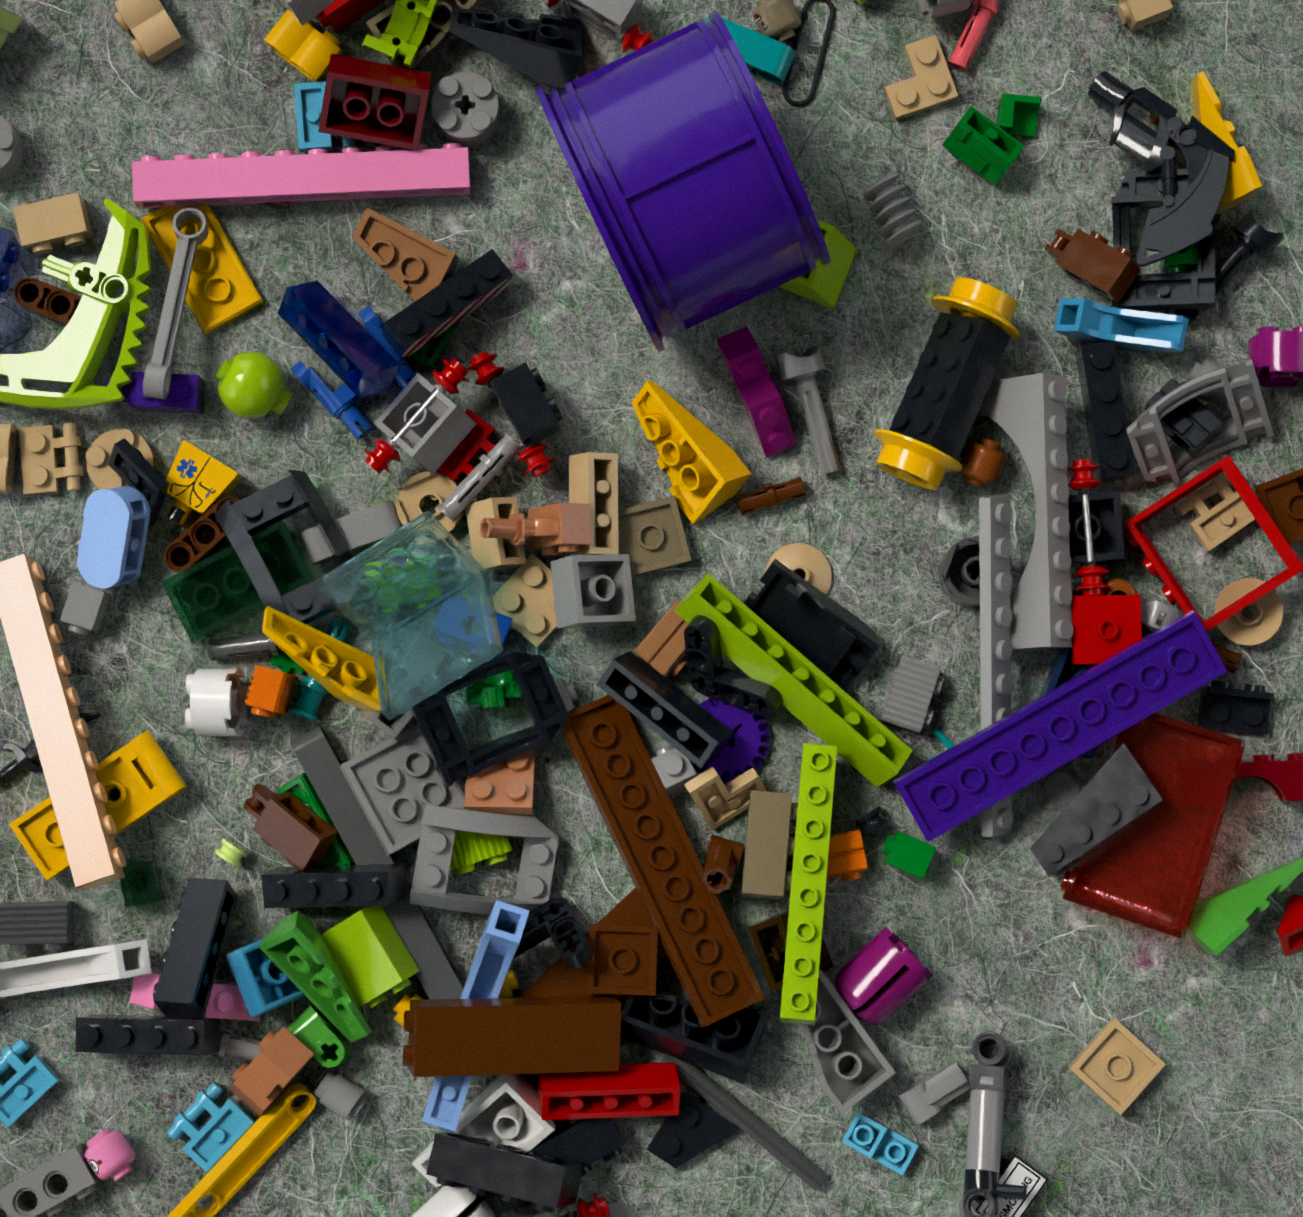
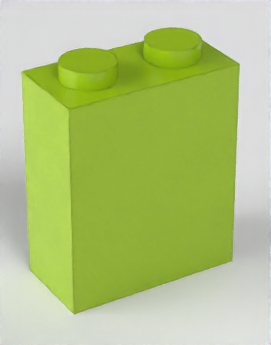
M367 906L321 934L359 1007L367 1003L371 1009L387 999L384 992L391 989L393 994H396L411 985L409 977L420 971L382 906Z

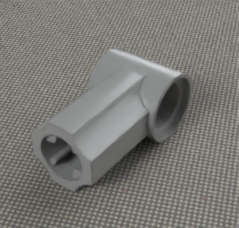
M953 1062L928 1079H921L909 1085L898 1094V1097L914 1123L918 1125L936 1115L942 1109L941 1106L969 1089V1083L956 1062Z

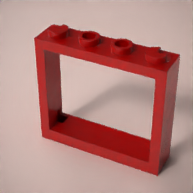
M1229 455L1125 522L1128 530L1124 534L1134 549L1140 546L1147 557L1142 561L1151 575L1154 577L1159 574L1166 584L1161 590L1171 605L1178 602L1185 614L1190 611L1196 612L1206 632L1303 571V564ZM1224 472L1288 568L1203 621L1141 525Z

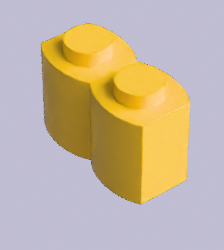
M287 10L265 37L266 46L312 82H322L328 73L331 54L343 56L341 49L338 47L341 42L327 30L322 34L314 29L312 26L315 22L312 19L302 26L292 13Z

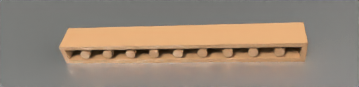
M22 554L0 562V618L75 887L89 890L124 878L125 875L122 867L126 866V861L121 848L116 847L113 836L117 833L116 825L110 814L107 815L104 802H107V793L101 782L98 783L95 770L98 769V762L92 750L89 751L86 738L89 737V730L83 718L80 719L77 706H80V698L75 687H71L68 677L71 674V666L67 657L61 653L59 643H62V635L57 624H53L50 614L54 610L53 603L49 594L44 592L41 582L45 580L44 571L38 561L33 560L26 554Z

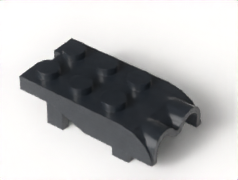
M774 559L759 580L765 584L758 595L751 592L744 604L841 689L847 692L853 681L882 643L872 629L862 620L781 562Z

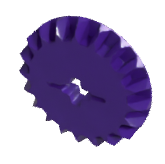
M709 698L699 704L700 707L729 730L733 731L739 724L741 728L735 732L736 735L733 737L735 745L733 747L726 745L718 759L703 768H699L690 760L693 768L701 774L713 766L723 783H729L738 775L745 773L751 768L757 771L764 763L770 748V729L766 718L713 698Z

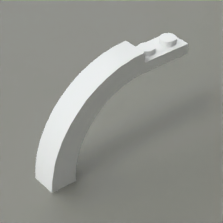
M147 939L0 962V998L151 974Z

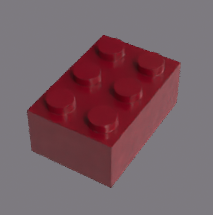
M331 54L318 132L418 151L431 73Z

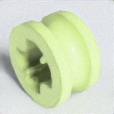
M223 838L221 840L222 847L220 849L216 848L214 853L228 863L240 868L242 866L241 858L247 857L249 853L236 843Z

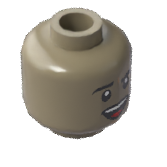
M758 0L756 2L757 8L753 11L752 16L760 34L782 43L796 37L794 30L801 25V18L793 0Z

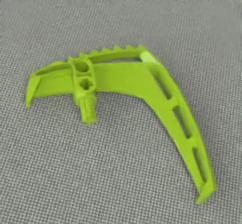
M104 200V205L112 213V217L96 265L81 261L73 264L49 255L47 259L44 258L42 273L66 282L70 290L83 295L66 327L45 350L22 354H0V375L8 376L9 387L0 386L1 403L30 408L62 410L92 408L125 399L120 388L132 382L126 373V369L139 364L132 352L144 346L138 339L137 334L148 328L140 317L151 309L141 301L151 291L147 285L142 283L151 273L148 228L112 200ZM139 237L137 266L135 275L133 278H131ZM89 279H92L93 281L90 284L87 283ZM124 287L122 296L114 299L115 292L119 288ZM129 311L120 356L108 386L91 385L107 352L121 313ZM36 380L69 383L72 385L67 393L25 389L23 381Z

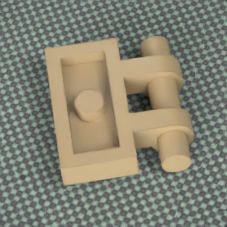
M64 423V436L56 438L55 426L53 425L19 428L24 495L60 493L59 479H67L68 491L81 490L80 477H83V466L79 465L78 457L81 438L77 436L76 423ZM65 449L66 466L58 468L57 450Z
M1224 472L1174 505L1181 516L1190 510L1195 511L1198 518L1189 523L1188 526L1206 552L1212 550L1255 520L1237 491L1233 492L1228 485L1231 482ZM1218 493L1223 501L1208 509L1203 501Z

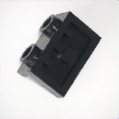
M1211 681V686L1201 687L1197 728L1267 735L1270 701L1274 700L1275 693L1265 692L1266 686L1245 684V689L1240 690L1231 689V682Z

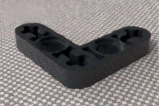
M695 616L684 630L688 680L692 688L702 695L763 717H772L783 702L780 692L769 684L722 668L720 635L717 625L706 616Z
M565 898L552 899L548 903L529 912L520 944L513 959L551 937L560 957L568 968H580L591 960L593 956L591 944L574 910ZM532 928H533V930H531L529 933L524 934V933L527 932L529 929H532ZM571 930L568 934L562 936L566 931ZM577 945V950L573 952L571 948Z

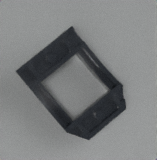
M1176 169L1175 198L1188 188V169ZM1161 170L1128 172L1121 182V188L1112 197L1114 249L1120 245L1132 253L1131 208L1159 207L1163 205ZM1215 217L1211 223L1213 227L1212 235L1198 243V272L1137 275L1121 301L1116 303L1112 300V307L1139 311L1199 309L1200 314L1215 306Z
M289 470V477L233 504L228 499L215 515V519L221 525L229 543L244 567L264 606V610L269 606L304 624H309L356 600L358 567L333 517L307 473ZM307 508L329 547L338 568L281 596L250 536Z
M510 651L460 669L406 694L408 707L413 712L435 762V769L447 787L453 785V782L470 774L474 775L504 760L539 747L551 745V741L558 730L562 729L569 719L568 712L543 655ZM510 670L534 726L505 735L469 751L445 696L478 681Z

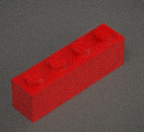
M675 1063L619 1064V1071L539 1073L538 1099L541 1119L565 1120L679 1115L680 1083Z

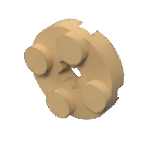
M114 429L103 433L92 443V446L86 452L88 475L96 487L101 490L118 486H129L108 465L114 444L124 438L142 453L143 457L152 467L155 466L154 452L143 437L128 429Z
M422 472L409 478L402 486L396 503L397 515L402 525L418 538L431 540L445 537L455 530L463 518V510L453 522L437 507L436 513L432 515L428 511L422 512L421 507L425 505L424 499L426 497H430L433 501L439 500L441 505L456 489L457 485L455 482L435 472L433 475L430 472Z

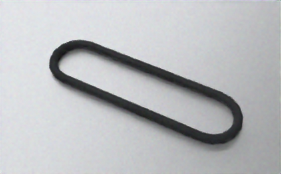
M807 0L803 6L800 16L801 25L797 28L793 49L796 52L809 5L814 1L825 2L830 8V16L808 98L803 101H794L788 96L787 87L794 60L784 80L782 88L784 99L793 106L807 105L815 95L835 17V8L830 0Z

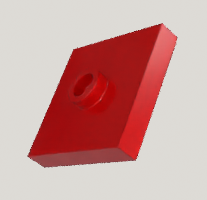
M1141 595L1072 596V665L1099 664L1142 639Z

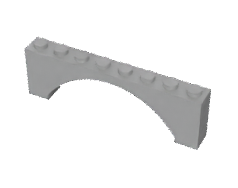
M1038 373L991 381L980 407V416L990 417L999 424L1018 447L1029 470L1035 493L1036 528L1033 546L1024 573L1010 596V608L1012 610L1011 644L1013 652L1073 647L1070 523L1068 510L1069 489L1067 477L1068 455L1066 444L1067 421L1065 412L1066 387L1064 376L1049 373Z

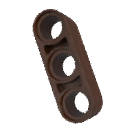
M30 277L18 281L13 292L15 300L28 311L65 326L74 315L81 300V296ZM32 288H38V298L34 302H26L27 292ZM63 300H69L70 308L68 312L58 315L56 312L57 305Z
M232 496L221 499L174 540L165 550L164 559L167 566L178 573L190 574L226 544L228 538L221 525L216 521L215 515L228 499L231 504L239 501V499ZM206 527H213L215 530L214 540L209 544H202L200 533ZM187 549L190 554L189 562L184 566L178 567L175 563V555L178 551Z

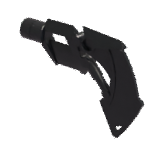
M1107 71L1101 72L1092 82L1088 96L1114 113V127L1109 145L1113 146L1115 144L1143 163L1145 165L1144 169L1149 172L1161 169L1163 205L1158 208L1149 209L1136 257L1137 265L1144 267L1173 256L1212 235L1213 227L1211 223L1224 195L1229 161L1234 162L1235 150L1193 115L1189 124L1186 125L1177 117V109L1146 88L1142 87L1134 90L1125 83L1120 82L1119 79ZM1133 103L1138 104L1159 118L1158 132L1127 112ZM1170 144H1174L1182 154L1189 176L1188 188L1176 198V154L1174 148L1169 146ZM1146 250L1158 252L1149 257L1145 256Z

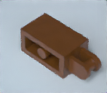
M1057 229L1055 232L1057 236L1052 244H1047L1044 248L1051 255L1058 258L1056 261L1057 265L1067 275L1119 303L1141 271L1133 261L1135 255L1120 245L1116 249L1107 245L1109 241L1095 231L1087 234L1078 229L1071 236Z
M254 785L252 789L253 796L244 803V808L258 820L252 830L260 835L267 845L274 847L284 855L292 866L304 871L319 864L338 831L291 792L286 791L276 795L264 785Z

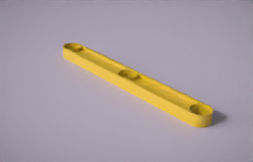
M296 1083L288 1087L167 1217H214L312 1113L316 1106V1098L307 1085ZM297 1096H307L302 1105L298 1107L291 1106L292 1101ZM212 1196V1201L207 1206L196 1207L201 1198Z

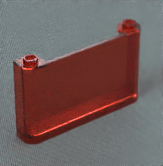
M1154 713L1117 734L1116 737L1118 739L1113 754L1123 743L1129 745L1168 802L1079 861L1078 866H1075L1072 872L1066 871L1061 883V890L1065 891L1062 899L1178 938H1184L1192 920L1242 760L1245 741Z

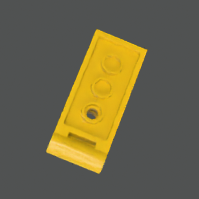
M149 730L140 734L98 763V769L95 770L98 783L101 782L107 793V802H104L107 815L110 814L116 825L117 833L113 835L114 838L187 787ZM117 788L121 795L117 801H114L111 793ZM48 797L9 824L46 881L55 879L70 868L51 797Z

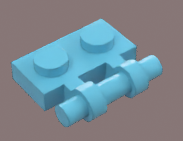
M326 81L294 84L298 149L300 152H308L311 149L333 150L332 137L337 135L318 132ZM342 137L343 148L356 147V140Z
M22 1037L14 1045L9 1044L1 1051L2 1056L0 1057V1075L10 1066L17 1071L5 1084L0 1080V1120L7 1128L11 1127L61 1080L39 1055H35L28 1063L23 1059L22 1055L30 1048V1045Z
M215 1081L206 1090L202 1089L195 1096L196 1101L185 1112L181 1111L174 1118L175 1123L167 1130V1134L175 1141L184 1132L191 1138L182 1150L206 1173L256 1122L233 1098H230L221 1107L215 1099L224 1090ZM207 1110L213 1117L200 1130L194 1122Z

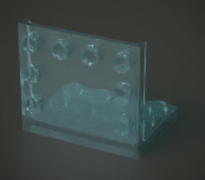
M428 510L317 580L318 590L371 640L381 713L389 721L401 713L407 712L411 707L429 696L435 695L445 686L464 677L468 672L484 662L492 660L503 651L488 572Z

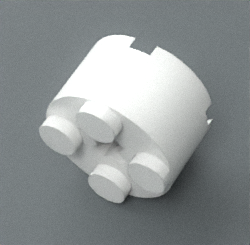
M198 669L195 674L187 675L186 692L190 695V708H187L185 712V724L188 729H194L197 736H241L244 731L239 730L240 724L247 723L249 705H246L244 701L248 699L246 695L248 687L247 685H241L239 677H245L242 669Z

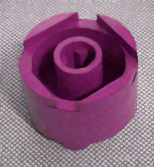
M1275 326L1261 327L1258 329V335L1248 340V359H1252L1257 379H1259V386L1274 388L1297 386V380L1303 379V326L1295 327L1292 331H1279V328Z

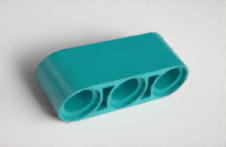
M709 15L705 23L710 22ZM722 18L750 73L767 81L783 84L796 51L782 42Z

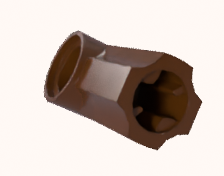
M712 834L704 859L705 867L702 882L706 884L708 891L720 894L724 890H730L734 872H737L742 856L743 843Z

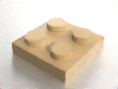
M532 553L526 559V563L522 564L487 603L497 613L513 618L512 626L538 648L556 629L557 622L552 572Z
M1112 1017L1068 1068L1119 1115H1122L1166 1064L1116 1018Z

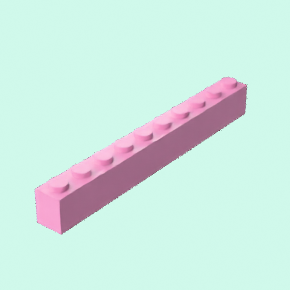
M458 143L443 144L440 149H428L427 145L419 144L418 151L411 149L395 150V147L379 146L375 148V151L362 152L361 148L349 147L342 149V153H328L326 149H311L308 151V154L295 155L294 151L280 150L275 152V156H261L260 152H244L241 154V157H228L224 153H212L205 159H194L193 155L182 154L174 156V160H161L158 156L141 157V161L132 162L133 202L138 209L471 194L468 147L462 148V145Z

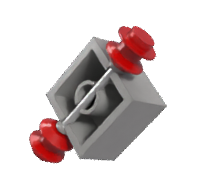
M642 0L547 1L548 8L558 3L564 4L566 12L622 44L623 53L630 49L636 51L656 41L652 38L654 35L653 30L644 34L641 32V23L634 25L642 12Z
M454 358L450 363L445 359L443 360L446 368L442 372L433 371L434 379L439 386L437 384L433 386L417 373L374 423L389 437L387 439L389 443L384 439L375 438L374 441L377 447L372 452L364 450L368 455L365 462L379 474L384 469L390 473L388 464L392 460L401 461L399 452L394 448L399 449L401 447L433 475L477 424L445 396L447 393L444 390L450 394H459L457 385L461 381L470 382L465 377L469 371Z

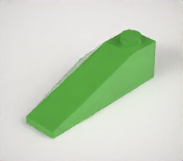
M1297 857L1207 896L1199 902L1195 899L1192 900L1179 912L1182 917L1177 921V924L1204 953L1218 956L1250 926L1246 921L1248 917H1253L1259 912H1263L1270 905L1271 899L1268 896L1272 892L1279 894L1285 890L1303 871V857Z
M299 911L282 918L258 947L350 1043L368 1036L371 1029L322 935L314 928L312 921Z

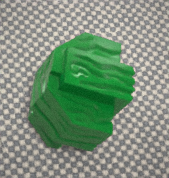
M470 660L471 665L477 663L474 660ZM510 670L471 684L466 689L467 704H482L485 709L510 708V699L522 698Z

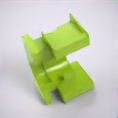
M396 0L391 19L381 38L378 39L366 34L362 44L363 51L365 52L367 47L392 57V63L395 62L397 56L405 59L403 62L404 67L411 69L439 0ZM414 4L415 8L410 10L408 5ZM394 40H399L400 44L396 46L393 42Z

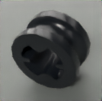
M880 806L855 821L856 825H860L863 828L861 832L863 836L873 832L889 821L887 817L881 815L882 808Z

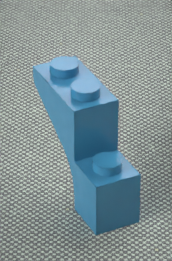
M1070 298L1059 300L1054 332L1080 342L1115 341V346L1130 352H1183L1189 319L1179 315L1111 307L1086 298Z

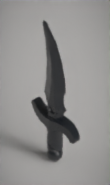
M99 712L79 714L80 719L83 718L86 724L101 715ZM30 740L29 745L24 750L13 743L3 746V749L6 751H14L17 758L0 771V787L5 784V781H10L25 768L36 774H44L43 768L34 764L39 758L35 740Z

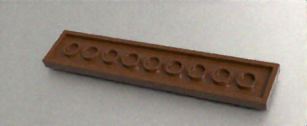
M607 695L568 712L569 719L561 729L563 736L653 925L658 928V936L701 1027L705 1028L765 999L716 894L708 891L706 884L702 882L704 869L628 710L610 695Z

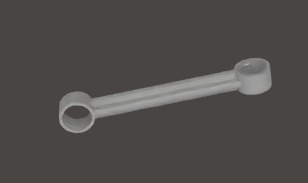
M191 207L178 211L172 222L178 240L151 363H148L144 374L143 395L145 397L166 399L171 384V363L196 247L206 240L209 233L204 214L200 210ZM189 219H196L202 222L200 231L193 235L182 234L179 231L180 225Z

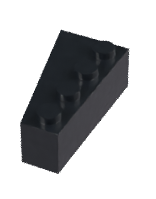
M1123 743L1030 847V850L1047 875L1056 878L1168 801L1130 746Z

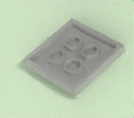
M418 724L398 734L395 739L390 738L339 766L387 856L420 839L421 823L426 803L464 809L465 782L463 778L453 782V785L449 787L444 784L435 769V762Z

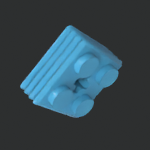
M264 939L239 948L226 956L252 1018L305 996L258 947ZM269 970L272 971L273 977L270 976Z

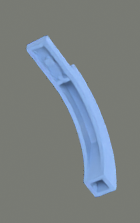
M495 901L460 999L498 998L511 961L520 944L530 910L502 901ZM473 1075L435 1076L421 1124L454 1134Z

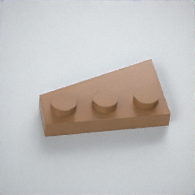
M368 207L352 236L414 301L444 282L457 256V253Z

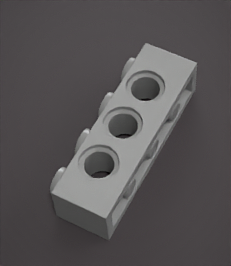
M84 1144L77 1145L1 1188L0 1208L6 1212L7 1217H36L43 1212L49 1217L65 1208L66 1206L63 1201L75 1195L76 1199L79 1200L94 1192L96 1189L93 1184L100 1179L84 1157L86 1152ZM55 1174H61L67 1179L68 1186L66 1191H60L54 1186L53 1179ZM25 1191H31L36 1195L37 1206L35 1208L25 1204L23 1199Z

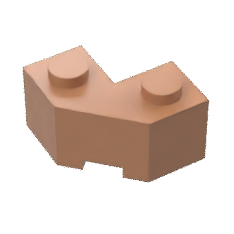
M284 1026L277 1034L271 1030L258 1044L262 1050L249 1065L244 1062L231 1076L235 1082L230 1090L259 1117L282 1094L286 1086L314 1055L310 1049Z

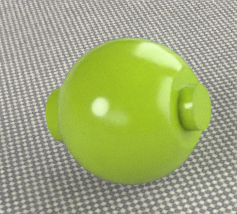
M243 352L233 356L230 362L224 360L215 376L220 380L218 392L223 404L232 413L243 418H261L266 416L269 411L281 415L292 396V391L285 388V377L280 366L271 357L260 352Z

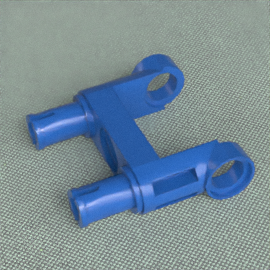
M369 306L365 307L358 315L365 324L363 326L382 348L383 352L334 392H331L311 367L308 369L301 360L290 368L307 390L315 395L329 414L336 419L340 418L356 440L365 437L357 427V424H360L367 433L374 428L355 406L357 401L387 376H392L402 389L416 376V373L407 364L409 361L408 357L401 360L382 336L384 324Z

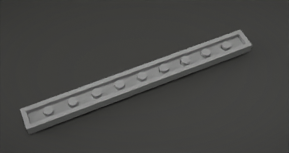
M998 494L979 497L981 730L1012 713L1011 690L1013 680L1011 677V656L1013 647L1011 644L1012 610L1010 608V589L1012 587V576L1010 574V555L1012 552L1010 520L1012 509L1010 507V495ZM1011 795L981 812V836L994 838L1012 832L1013 812Z

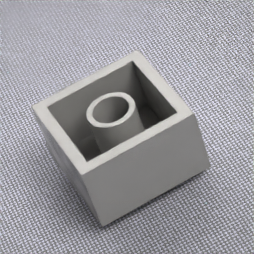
M629 554L570 555L551 561L557 629L615 627L636 621Z

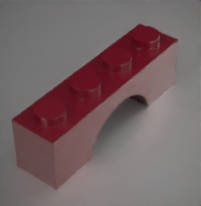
M1303 753L1287 754L1286 761H1274V754L1253 755L1254 762L1240 763V756L1219 757L1220 764H1207L1206 758H1187L1186 765L1176 766L1179 806L1219 805L1228 786L1246 776L1255 777L1266 782L1274 790L1280 802L1303 801Z

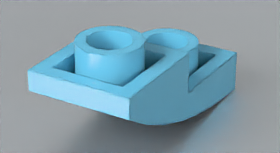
M860 1112L856 1113L841 1141L902 1176H905L920 1148L919 1144Z

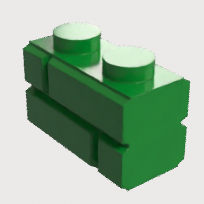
M972 106L969 107L942 144L953 157L961 159L973 168L981 178L989 180L994 185L1011 166L1024 147L1022 143Z

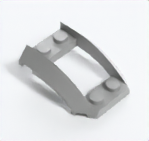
M1252 359L1215 369L1181 384L1152 404L1126 428L1143 480L1157 482L1156 478L1173 480L1174 484L1180 483L1179 478L1197 464L1223 451L1247 444L1248 438L1264 433L1267 434V437L1274 436ZM1223 386L1232 416L1222 419L1223 425L1220 434L1195 458H1192L1178 444L1170 449L1160 419L1186 401Z
M432 803L425 804L412 889L410 891V904L459 912L490 914L496 900L530 911L548 903L559 836L540 822L535 815L500 814L456 807H442ZM456 830L525 837L515 898L478 896L447 891Z

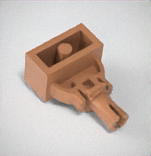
M557 503L527 510L528 519H524L523 513L510 515L509 518H483L480 523L481 537L508 539L513 546L523 545L525 541H528V550H541V556L552 557L562 556V553H578L579 547L592 545L591 504Z

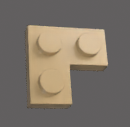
M937 35L905 45L904 51L914 77L884 88L895 121L958 99V93Z
M712 766L684 784L712 831L748 809L751 790L767 791L754 768L738 775L735 779L724 785Z

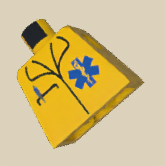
M183 440L166 479L170 484L167 493L176 498L166 516L183 526L193 509L204 515L217 502L227 497L243 477L199 448Z

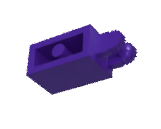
M131 372L132 382L120 388L125 397L121 402L129 403V406L136 411L203 414L205 381L199 375L171 374V384L166 399L145 397L143 395L145 372ZM110 380L107 381V383L105 384V387L108 386Z

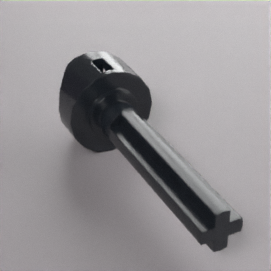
M1250 209L1232 228L1239 242L1216 265L1215 296L1252 256V253L1267 258L1284 239L1282 233L1270 232L1260 227L1254 220L1253 209ZM1178 309L1174 313L1188 318V325H1190L1199 315V309Z

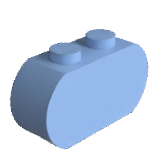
M118 486L93 492L87 498L83 511L84 520L81 538L78 543L77 567L84 580L93 587L105 589L128 584L140 576L151 509L144 495L136 488Z

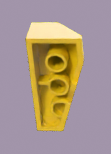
M1204 71L1197 73L1191 82L1193 116L1235 150L1234 162L1229 161L1227 183L1217 211L1219 213L1247 202L1262 187V184L1245 146L1238 148L1235 143V128L1232 122L1222 120L1220 116L1222 114L1221 102Z
M649 380L644 384L631 404L646 438L655 444L660 456L656 461L660 470H666L673 486L669 488L671 495L676 497L678 506L691 523H698L732 498L752 473L730 446L656 383Z
M269 606L266 607L264 610L262 633L334 697L340 699L345 704L353 705L363 711H381L384 707L385 662Z

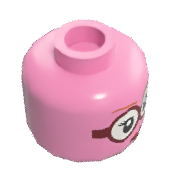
M107 1128L86 1143L88 1149L84 1153V1157L100 1180H107L113 1177L115 1182H117L133 1170L130 1164L136 1158V1153L121 1131L111 1132Z

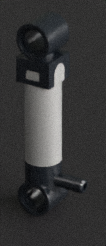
M986 1031L977 1035L972 1044V1054L979 1065L970 1064L969 1089L971 1093L964 1191L960 1203L961 1211L965 1217H997L999 1211L998 1198L1024 1200L1027 1194L1025 1186L999 1184L1005 1095H1007L1008 1070L1003 1066L1009 1058V1047L999 1034ZM990 1042L997 1043L999 1045L997 1056L992 1059L984 1058L982 1056L983 1047ZM980 1197L986 1198L989 1205L987 1212L982 1216L973 1215L971 1211L972 1202Z

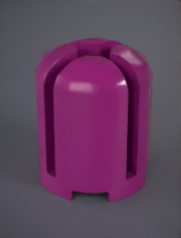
M885 926L837 972L834 983L835 989L851 1010L856 1012V1015L862 1021L879 1025L885 1023L933 974Z

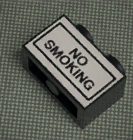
M1011 1150L1007 1156L1001 1155L999 1184L1025 1186L1027 1194L1024 1200L998 1198L999 1211L997 1217H1022L1048 1181V1178ZM983 1197L975 1199L971 1205L981 1216L987 1212L989 1207L987 1199Z

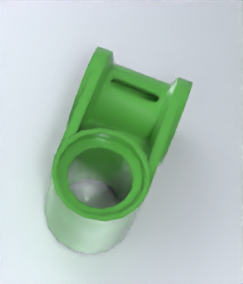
M312 1004L287 1027L288 1031L314 1053L312 1057L323 1067L341 1066L350 1057L351 1050L348 1042L332 1026L331 1022L322 1012ZM337 1045L336 1055L338 1058L328 1059L327 1055L330 1051L327 1046Z

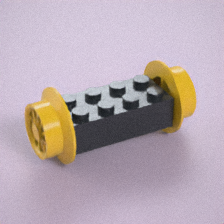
M957 277L948 296H934L932 298L931 304L940 314L933 325L932 333L925 349L920 355L919 363L912 379L907 385L898 411L893 417L892 425L889 430L875 429L874 436L883 445L876 460V466L903 481L933 491L938 490L945 472L961 471L962 465L957 460L1009 340H1016L1020 335V332L1011 323L1018 306L1017 301L993 286L965 277Z

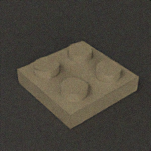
M675 496L618 510L620 554H629L631 577L692 562Z

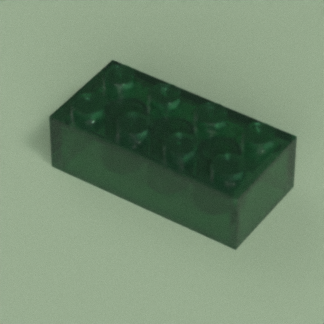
M280 520L250 536L281 596L315 580L286 522ZM232 546L161 582L190 641L198 645L264 611V606Z

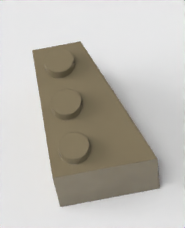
M751 790L740 898L780 902L784 896V891L790 892L792 871H786L787 857L793 858L795 837H789L790 823L796 824L798 803H791L792 794Z

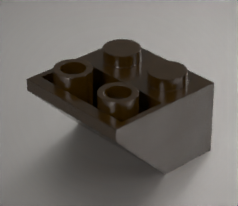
M789 910L747 925L771 992L782 989ZM822 936L819 968L823 972L834 966Z

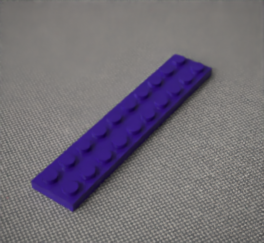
M1190 611L895 779L893 782L927 842L1228 671L1196 612Z

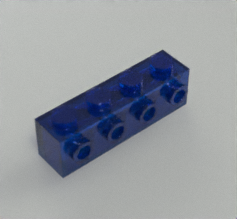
M316 280L287 287L278 310L279 316L358 398H363L390 390L400 364L323 285Z

